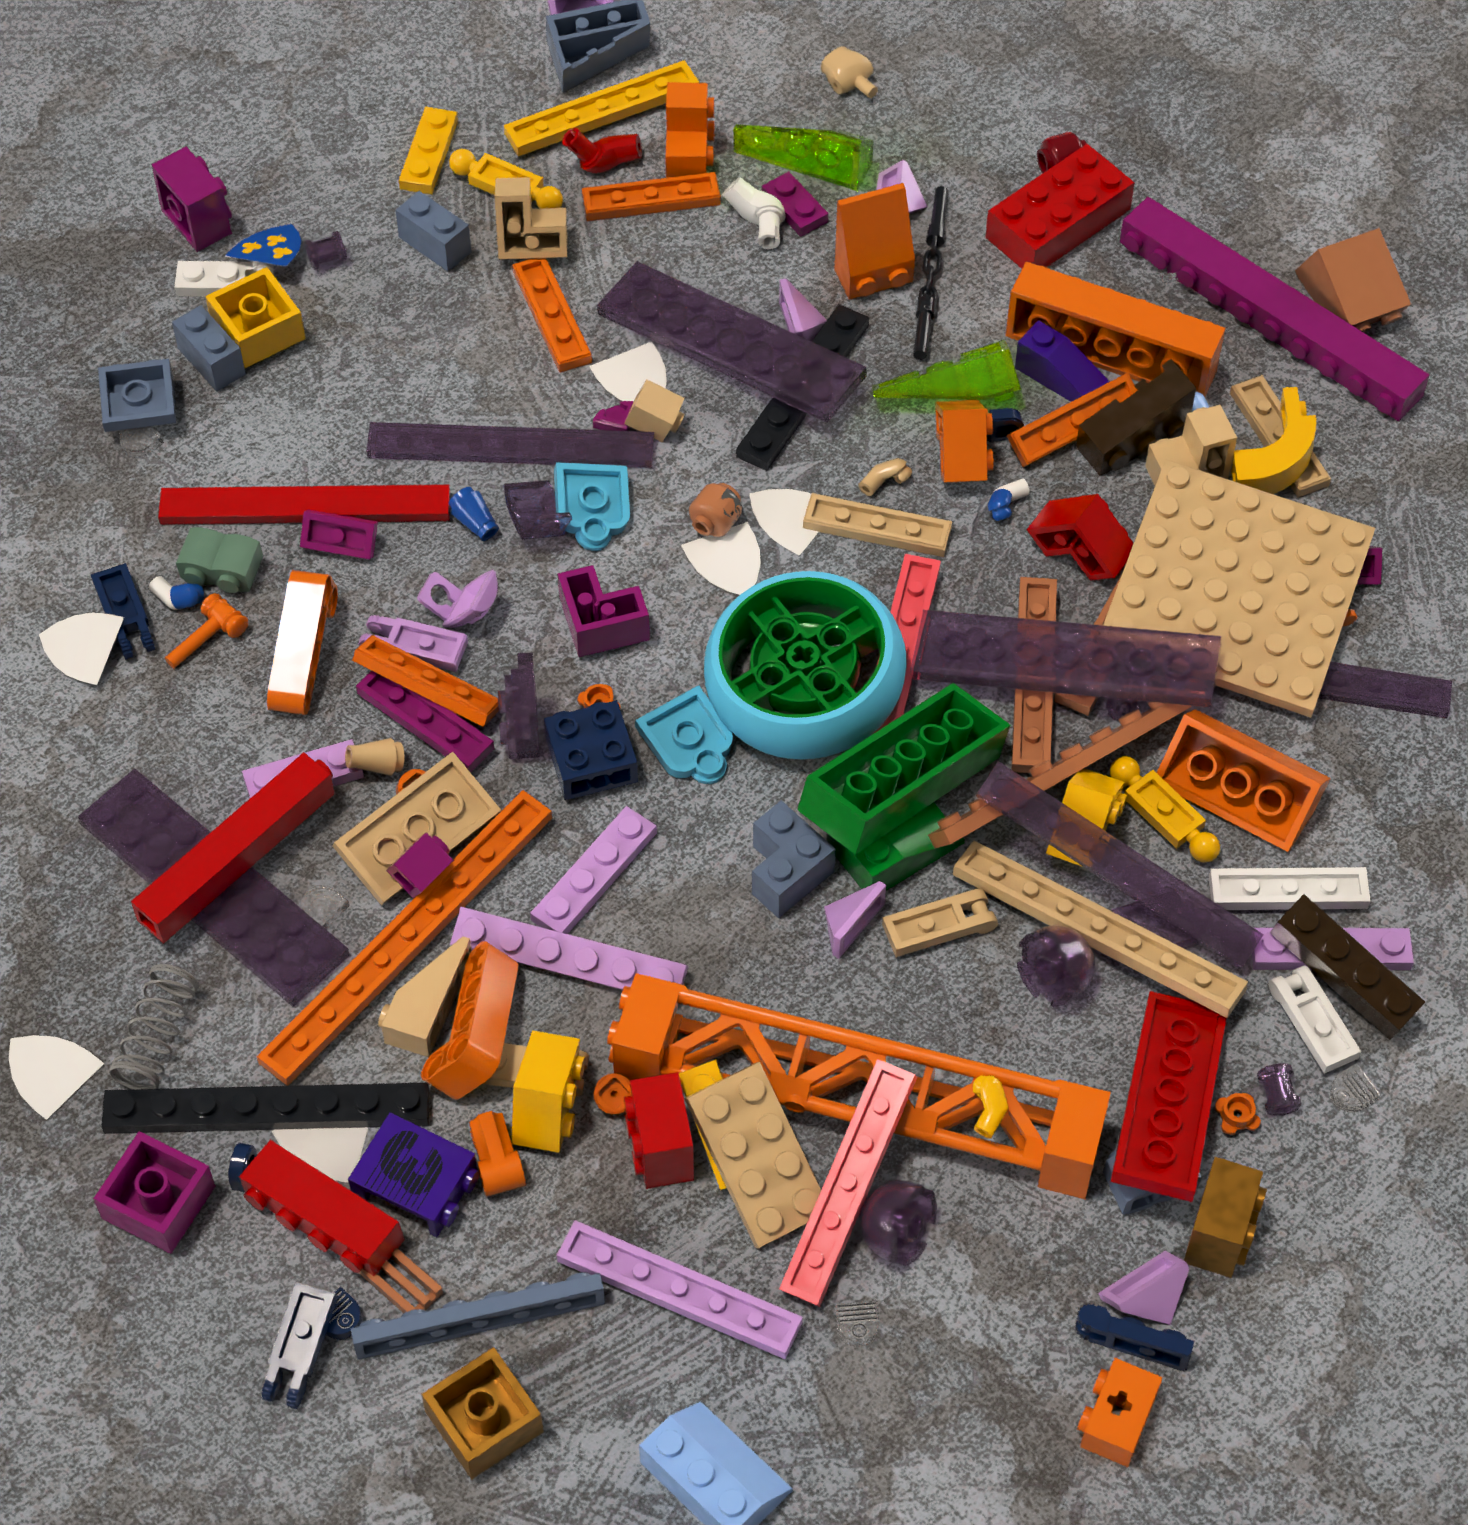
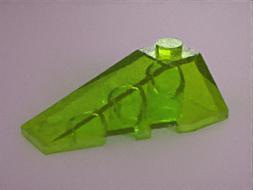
M736 124L734 127L735 153L855 191L859 190L873 162L874 140L843 130Z
M1004 339L961 353L959 362L953 363L952 360L939 361L927 367V373L920 375L919 371L908 372L872 386L875 398L973 400L994 398L995 402H1001L1015 396L1014 391L1020 390L1021 387L1010 349Z

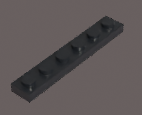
M840 304L837 305L736 448L737 458L765 471L769 470L868 328V316Z

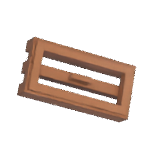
M398 1248L392 1253L391 1259L422 1285L429 1294L426 1296L387 1260L382 1265L381 1270L419 1302L415 1307L378 1274L372 1276L363 1269L359 1272L364 1279L403 1313L415 1309L426 1311L443 1294L442 1287Z

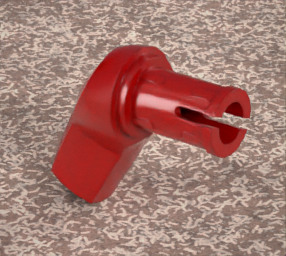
M573 128V130L570 129L566 132L562 139V144L580 159L581 168L590 173H602L619 164L639 159L642 156V144L639 134L608 136L592 143L578 128Z

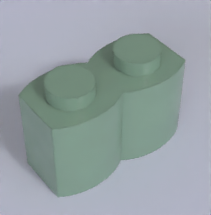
M193 527L188 532L176 566L180 578L187 583L199 584L200 586L217 585L228 593L249 592L261 564L263 552L260 542L251 537L239 534L224 535L212 529Z

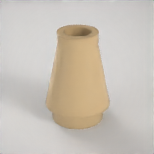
M392 738L359 745H348L345 751V763L347 768H357L392 776L394 772H401L403 769L404 748L401 742H394Z

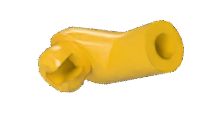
M981 1075L973 1083V1092L982 1099L984 1110L976 1122L974 1130L986 1138H992L1008 1110V1103L1002 1083L992 1075Z

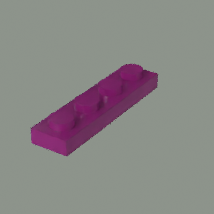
M372 670L356 685L359 696L445 757L454 752L470 773L495 749L492 739L451 710Z

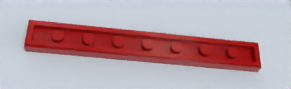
M450 485L161 488L158 518L160 524L302 523L304 511L314 510L376 522L449 521Z

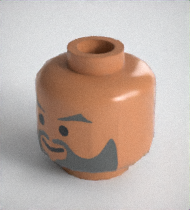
M725 483L707 484L689 506V516L692 520V525L698 533L704 536L720 537L726 535L742 515L739 493Z

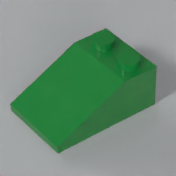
M934 802L856 855L828 833L826 835V841L835 848V857L861 889L881 881L886 885V891L965 843V839L961 838L950 845L934 848L928 834L939 829L940 827L937 822L946 817Z

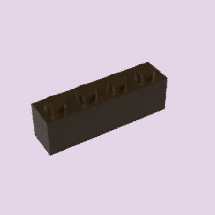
M1305 894L1282 916L1270 932L1389 1040L1402 1029L1425 1003L1419 995Z

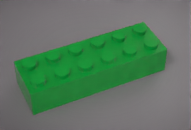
M952 683L808 775L797 810L856 855L1000 757L1011 725L959 686Z

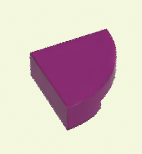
M621 401L620 405L600 410L593 419V428L627 437L630 426L624 424L633 401Z

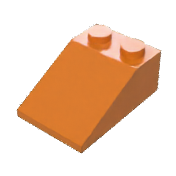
M900 183L838 200L834 270L848 299L869 296L875 292L893 287H901L913 282L915 256L904 184Z

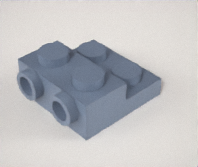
M169 359L115 364L98 368L102 423L105 432L176 423L174 379Z

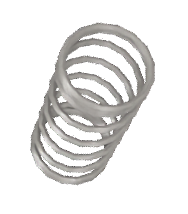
M157 964L150 969L149 976L151 981L145 983L142 988L146 998L138 1001L135 1005V1010L139 1017L129 1021L127 1027L131 1036L122 1039L119 1044L120 1050L124 1055L114 1058L109 1069L111 1077L130 1089H158L160 1081L155 1073H163L165 1071L164 1066L149 1057L127 1054L123 1045L125 1041L134 1039L140 1045L156 1053L171 1054L173 1052L170 1045L159 1039L134 1035L131 1025L133 1022L141 1020L147 1026L160 1033L171 1036L180 1034L178 1027L171 1022L156 1017H142L139 1012V1006L141 1003L149 1001L154 1007L169 1015L176 1017L187 1016L186 1009L180 1004L162 998H150L146 991L148 985L155 983L175 996L186 999L193 998L199 987L198 981L191 973L182 968L169 964ZM154 971L175 973L188 980L194 988H190L180 982L160 979L155 975ZM154 1001L173 1005L184 1013L180 1014L169 1011ZM147 1020L164 1023L175 1029L176 1032L160 1029ZM140 1039L159 1043L168 1048L169 1051L151 1047ZM121 1058H127L130 1062L118 1060ZM132 1058L149 1061L159 1066L161 1070L144 1066ZM116 1068H125L141 1073L151 1079L154 1085H144L128 1080Z

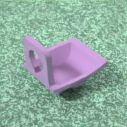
M494 570L485 572L471 581L462 590L437 572H433L428 576L417 599L423 606L444 620L442 625L444 628H456L467 623L473 624L483 618L494 603L498 588L496 572ZM433 586H440L446 591L448 600L452 602L451 607L447 604L438 605L432 600L431 589Z

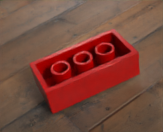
M1087 143L989 209L985 238L1021 269L1025 262L1048 267L1131 209L1135 182Z

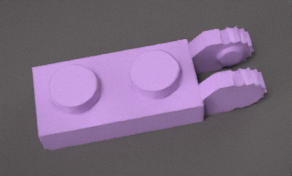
M371 615L366 623L370 631L382 635L374 636L437 668L457 672L468 644L467 635L464 633L396 617V619H391L383 616L380 617L379 615ZM371 634L361 635L358 644L364 643Z

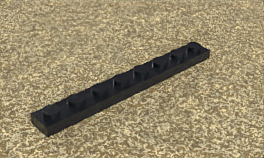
M428 1083L104 1090L101 1127L104 1134L138 1133L139 1131L142 1133L371 1128L381 1127L389 1113L395 1114L417 1126H429L430 1089Z

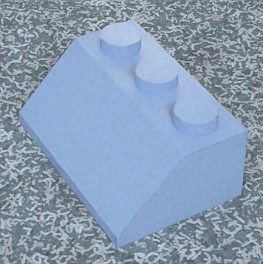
M701 1401L670 1415L639 1445L640 1463L704 1525H759L792 1492V1488Z

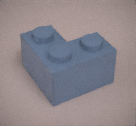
M782 800L753 823V847L766 860L752 870V895L779 919L834 873L835 848Z

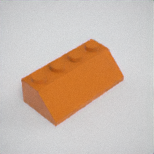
M1197 709L1184 714L1156 772L1181 797L1287 852L1291 850L1313 815L1331 779Z

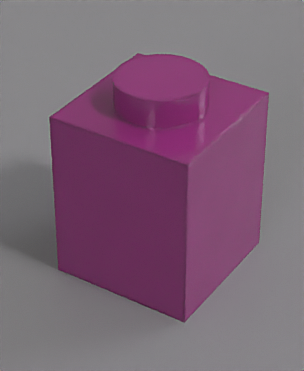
M426 832L386 871L414 898L453 859L448 855L450 850L447 845L437 836L433 835L431 837Z

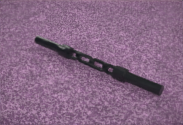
M939 186L935 190L931 224H929L926 236V243L931 246V249L925 252L922 270L927 275L926 286H923L918 294L916 309L918 321L913 357L919 360L927 357L931 321L935 317L938 292L933 287V278L940 272L942 265V253L937 249L943 246L945 242L944 235L946 232L944 223L949 190L944 186ZM930 255L931 259L935 260L937 256V264L935 270L932 265H930L927 269L928 259Z

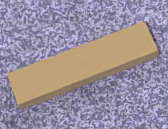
M1261 375L1231 386L1230 395L1264 447L1276 442L1283 435L1280 413L1281 402L1264 376ZM1312 452L1310 462L1303 474L1290 485L1297 498L1330 485L1331 478L1314 452Z
M811 493L803 520V528L944 557L952 529V521Z

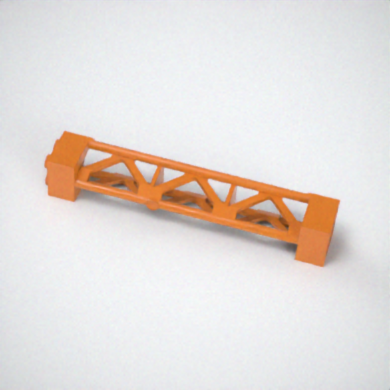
M635 973L631 987L625 986L623 988L619 1002V1009L623 1011L619 1022L613 1021L608 1033L607 1044L612 1045L608 1061L614 1065V1074L623 1075L629 1081L675 1072L680 1073L729 1051L740 1049L751 1065L756 1062L761 1063L779 1103L784 1105L786 1109L797 1113L808 1111L851 1122L857 1107L823 1099L822 1097L859 1080L868 1082L877 1059L886 1062V1057L890 1056L926 1066L923 1078L917 1077L912 1092L919 1093L916 1106L914 1108L908 1098L894 1134L1039 1170V1188L1086 1199L1111 1092L1064 1080L1053 1081L690 990L682 984ZM683 1004L719 1013L720 1017L708 1024L684 1018L683 1015L676 1014L678 1005ZM763 1024L798 1033L799 1037L796 1046L764 1038L760 1031V1025ZM735 1027H740V1028H742L743 1031L737 1030V1029H734V1028H735ZM679 1033L688 1035L677 1041ZM810 1037L846 1045V1049L835 1056L811 1050ZM709 1041H714V1042H715V1043H712V1044H710V1045H708V1046H706V1047H703V1048H701V1049H699V1050H697V1051H694V1052H692V1053L686 1055L687 1053L691 1052L692 1050H694V1049H696V1048L702 1046L703 1044H705V1043H707V1042H709ZM776 1057L792 1061L788 1076ZM860 1059H866L868 1062L860 1061ZM804 1065L814 1067L802 1074ZM935 1069L973 1077V1081L963 1088L934 1081ZM836 1072H837V1073H840V1074H838V1075H836V1076H833V1077H831V1078H829V1079H827V1080H825V1081H822V1080H824L825 1078H827V1077H829V1076L835 1074ZM721 1073L723 1079L730 1076L729 1074ZM992 1075L1002 1083L1008 1103V1110L999 1125L1015 1147L948 1130L982 1114L984 1110L982 1099L973 1092V1083L977 1077ZM1014 1088L1058 1099L1055 1111L1020 1103L1013 1093ZM930 1096L941 1099L927 1107ZM1032 1122L1051 1127L1046 1145Z

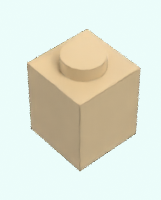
M646 379L633 401L624 424L663 442L669 431L676 433L685 415L680 412L685 398Z

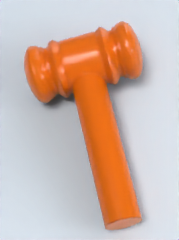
M213 593L207 596L202 602L201 613L207 616L209 620L165 657L166 662L175 669L220 629L231 638L241 636L248 627V618L233 608L219 594Z

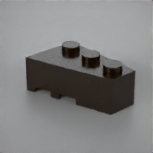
M1172 359L1162 365L1165 371L1149 383L1142 379L1135 384L1137 392L1123 402L1119 403L1117 399L1113 400L1079 425L1076 448L1099 476L1112 470L1117 471L1123 468L1129 461L1141 455L1147 456L1149 444L1155 443L1160 439H1171L1183 435L1186 415L1192 412L1196 387Z

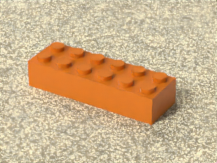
M1025 262L1010 293L1006 337L1019 341L1039 320L1068 337L1096 367L1121 376L1129 373L1131 379L1139 382L1144 379L1149 383L1165 371L1162 365L1172 359L1194 384L1196 392L1206 397L1217 373L1226 328L1210 321H1204L1183 314L1177 310H1171L1150 303L1144 299H1138L1114 291L1111 288H1105L1044 266Z

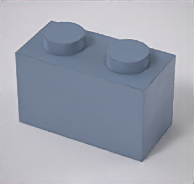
M421 191L415 193L395 210L399 238L447 272L472 252L469 225Z
M202 305L172 321L178 349L216 392L246 375L240 347Z

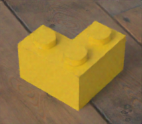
M1086 768L1078 771L1068 782L1046 854L1088 869L1093 866L1096 859L1103 860L1110 842V838L1104 837L1109 823L1115 824L1117 817L1121 816L1128 795L1122 793L1125 782Z
M532 1030L513 1086V1145L559 1153L564 1137L571 1138L575 1114L569 1113V1109L573 1108L577 1086L574 1084V1081L582 1080L586 1060L584 1056H579L580 1039Z

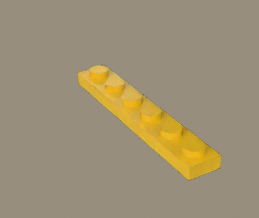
M683 60L505 124L504 134L519 157L562 141L564 135L570 129L578 128L582 133L665 104L667 82L699 83L686 61Z

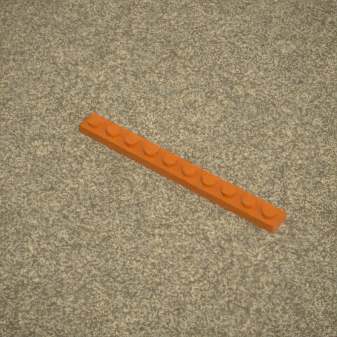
M522 790L257 1055L258 1063L286 1086H289L459 914L460 907H465L552 819V810Z

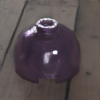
M1051 925L1026 934L1019 942L1018 947H1022V960L1017 962V968L1023 983L1035 998L1042 994L1048 1001H1051L1050 1006H1062L1075 1000L1090 986L1096 970L1095 958L1088 942L1075 929L1062 925Z
M905 1180L888 1181L879 1186L866 1198L859 1214L864 1242L880 1258L891 1263L909 1266L919 1258L928 1244L920 1241L925 1233L927 1223L935 1225L937 1213L935 1193L926 1189L922 1184Z

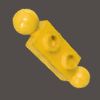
M458 149L450 156L449 165L451 170L460 176L468 175V183L476 188L495 195L496 178L530 177L531 203L533 200L536 201L539 209L560 208L562 206L563 196L560 190L554 186L544 187L543 177L487 153L479 161H476L474 154L467 149Z
M1122 756L1113 761L1110 766V776L1124 781V786H1130L1124 793L1128 795L1126 801L1176 849L1188 841L1192 857L1199 862L1208 863L1217 858L1220 853L1218 838L1209 832H1199L1205 827L1206 819L1154 770H1151L1143 777L1140 776V766L1131 757Z

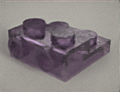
M533 652L517 653L518 668L511 669V675H504L505 690L498 691L499 713H506L507 721L499 722L501 745H508L509 759L540 757Z

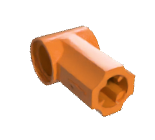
M489 1111L478 1114L474 1120L469 1121L474 1147L479 1158L477 1165L486 1197L525 1187L526 1180L517 1150H513L503 1113Z

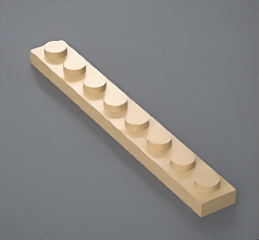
M973 840L953 867V875L979 889H983L986 893L1226 1018L1229 1017L1247 990L1248 981Z

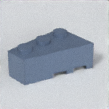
M621 0L546 16V41L562 92L568 91L649 47L650 20L643 0Z

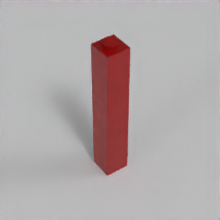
M303 752L131 901L137 921L163 944L334 795L331 779L333 774L329 767L319 759L314 761Z

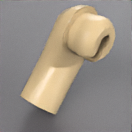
M895 458L875 465L858 486L865 495L872 496L885 480L893 476L897 483L905 482L912 475V470L906 465L907 461Z

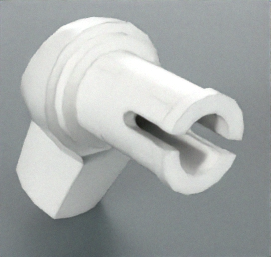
M741 177L737 178L727 187L722 195L742 218L759 225L758 244L762 245V248L774 249L780 244V224L786 218L782 203L773 195L755 189Z

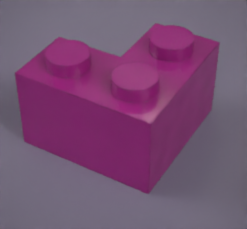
M593 565L557 574L559 599L578 658L650 640L649 613L639 586L603 594Z

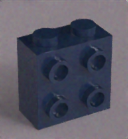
M617 700L608 703H594L587 708L571 712L561 711L553 716L544 718L545 739L564 800L638 782L637 760Z

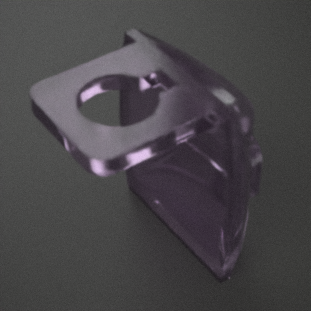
M549 480L507 483L503 485L507 508L521 540L566 535L564 530L571 522L572 515L570 512L556 513L555 491Z

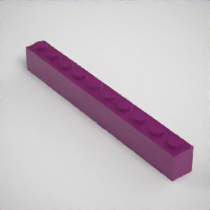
M1149 196L1123 219L1119 242L1128 250L1137 253L1151 262L1156 268L1165 271L1179 280L1184 286L1198 292L1212 304L1218 305L1235 316L1240 322L1246 323L1263 334L1268 340L1279 344L1296 358L1302 359L1319 370L1324 376L1330 377L1346 387L1352 394L1360 396L1377 407L1380 412L1388 414L1399 422L1424 396L1430 374Z

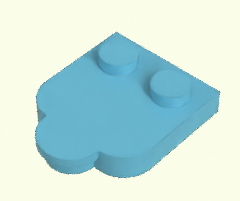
M556 462L554 467L556 519L559 526L564 531L575 534L577 542L587 550L598 551L605 548L610 542L611 535L623 532L630 518L627 466Z
M699 685L635 720V728L663 768L671 776L676 778L692 776L700 783L713 784L721 780L725 775L727 767L725 757L731 750L733 735L722 722L711 701Z

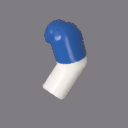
M1020 479L995 489L987 504L988 511L991 510L995 521L1010 517L1012 511L1008 504L1030 494L1026 480Z
M162 576L154 578L149 584V590L172 610L193 607L201 603L205 596L204 590L199 584L186 583L172 586Z

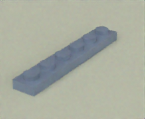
M582 1272L569 1276L566 1281L553 1284L536 1282L527 1286L525 1290L512 1293L496 1291L489 1293L484 1299L472 1302L455 1300L436 1310L426 1312L422 1309H415L405 1312L400 1318L387 1321L383 1319H370L364 1321L359 1327L351 1328L353 1344L358 1360L604 1305V1288L600 1273L590 1275L589 1273Z

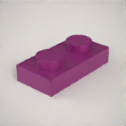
M789 171L761 186V191L773 195L782 203L786 216L784 220L800 237L828 223V212Z
M306 510L303 514L300 547L371 559L374 557L378 522Z

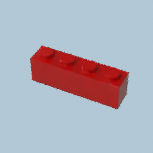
M269 1140L239 1176L245 1190L243 1196L253 1207L261 1211L264 1208L269 1209L276 1214V1219L284 1227L291 1231H295L298 1228L306 1233L308 1240L315 1247L323 1252H327L329 1249L340 1256L341 1262L355 1273H359L363 1269L372 1276L378 1274L382 1269V1265L391 1258L395 1249L399 1248L405 1240L399 1221L272 1140Z

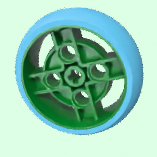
M800 571L785 573L752 586L740 594L723 611L711 632L704 657L705 687L708 697L722 722L746 744L776 757L787 759L822 758L852 748L871 736L886 721L894 709L904 685L907 665L906 649L902 634L893 615L872 592L862 585L845 577L824 572ZM756 638L751 651L749 671L731 681L732 671L738 657L745 647ZM878 649L880 658L876 669L868 682L856 693L854 689L860 674L861 658Z

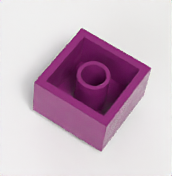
M185 146L151 164L161 211L196 252L232 234L229 221L232 218V214L225 201L227 189L218 176L214 178L210 174L208 166L201 156L196 157Z
M139 1131L93 1199L101 1219L172 1254L216 1185L208 1165Z

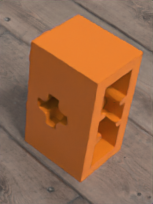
M1114 1358L1109 1371L1101 1368L1092 1391L1099 1395L1094 1408L1086 1405L1077 1430L1084 1432L1080 1447L1129 1467L1163 1377L1117 1358ZM1115 1406L1123 1408L1119 1416L1111 1413Z

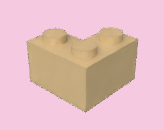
M530 177L496 178L495 211L498 259L567 257L566 208L532 209Z
M1221 405L1209 408L1202 407L1187 413L1182 436L1171 439L1164 438L1149 444L1145 467L1154 485L1157 483L1165 459L1228 479L1237 436Z

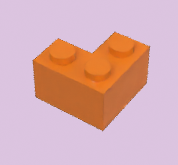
M667 82L666 178L707 173V166H713L714 146H708V141H714L715 121H708V118H714V97H708V83Z
M978 400L935 402L936 438L940 441V471L942 480L944 482L988 481L987 471H993L994 466L993 450L987 449V435H992L993 433L992 414L988 413V410Z

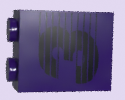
M389 1113L349 1176L348 1183L350 1191L366 1201L373 1194L426 1220L430 1235L437 1238L444 1226L450 1227L459 1211L458 1203L465 1192L469 1194L474 1189L480 1172L477 1168L475 1153L395 1114Z

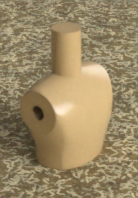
M841 46L830 52L823 59L821 71L826 75L827 80L836 93L844 94L857 88L868 98H873L877 94L878 88L867 80L873 74V66L862 54Z

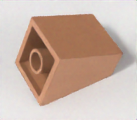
M1380 228L1320 248L1295 270L1297 277L1314 302L1363 333L1372 328L1370 324L1381 321L1384 326L1401 319V312L1411 305Z

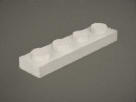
M1366 867L1210 869L1209 873L1212 910H1289L1303 894L1321 909H1368L1370 904Z

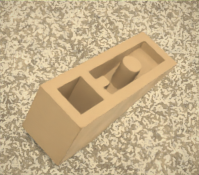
M462 936L397 990L390 1005H384L380 1013L378 1026L382 1028L385 1044L426 1057L431 1055L461 986L465 964L472 951L470 938Z

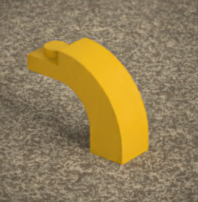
M1287 387L1282 390L1280 413L1283 435L1273 444L1263 448L1234 450L1231 465L1232 481L1276 494L1292 485L1303 474L1312 456L1317 421L1316 415L1307 416L1305 401H1299L1297 387Z

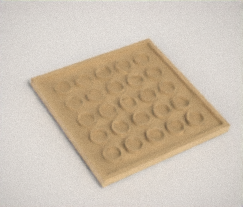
M1165 459L1096 645L1311 718L1375 528Z

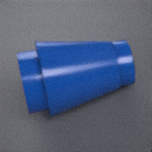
M465 487L450 499L451 514L482 541L492 538L498 532L499 527L495 523L479 491H474L472 487Z

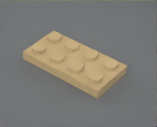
M451 752L334 842L332 847L382 906L403 889L386 870L419 837L426 832L431 837L433 835L437 836L447 845L451 852L501 812V809L455 753Z
M756 1062L684 1098L755 1248H760L807 1224L821 1188L761 1063Z

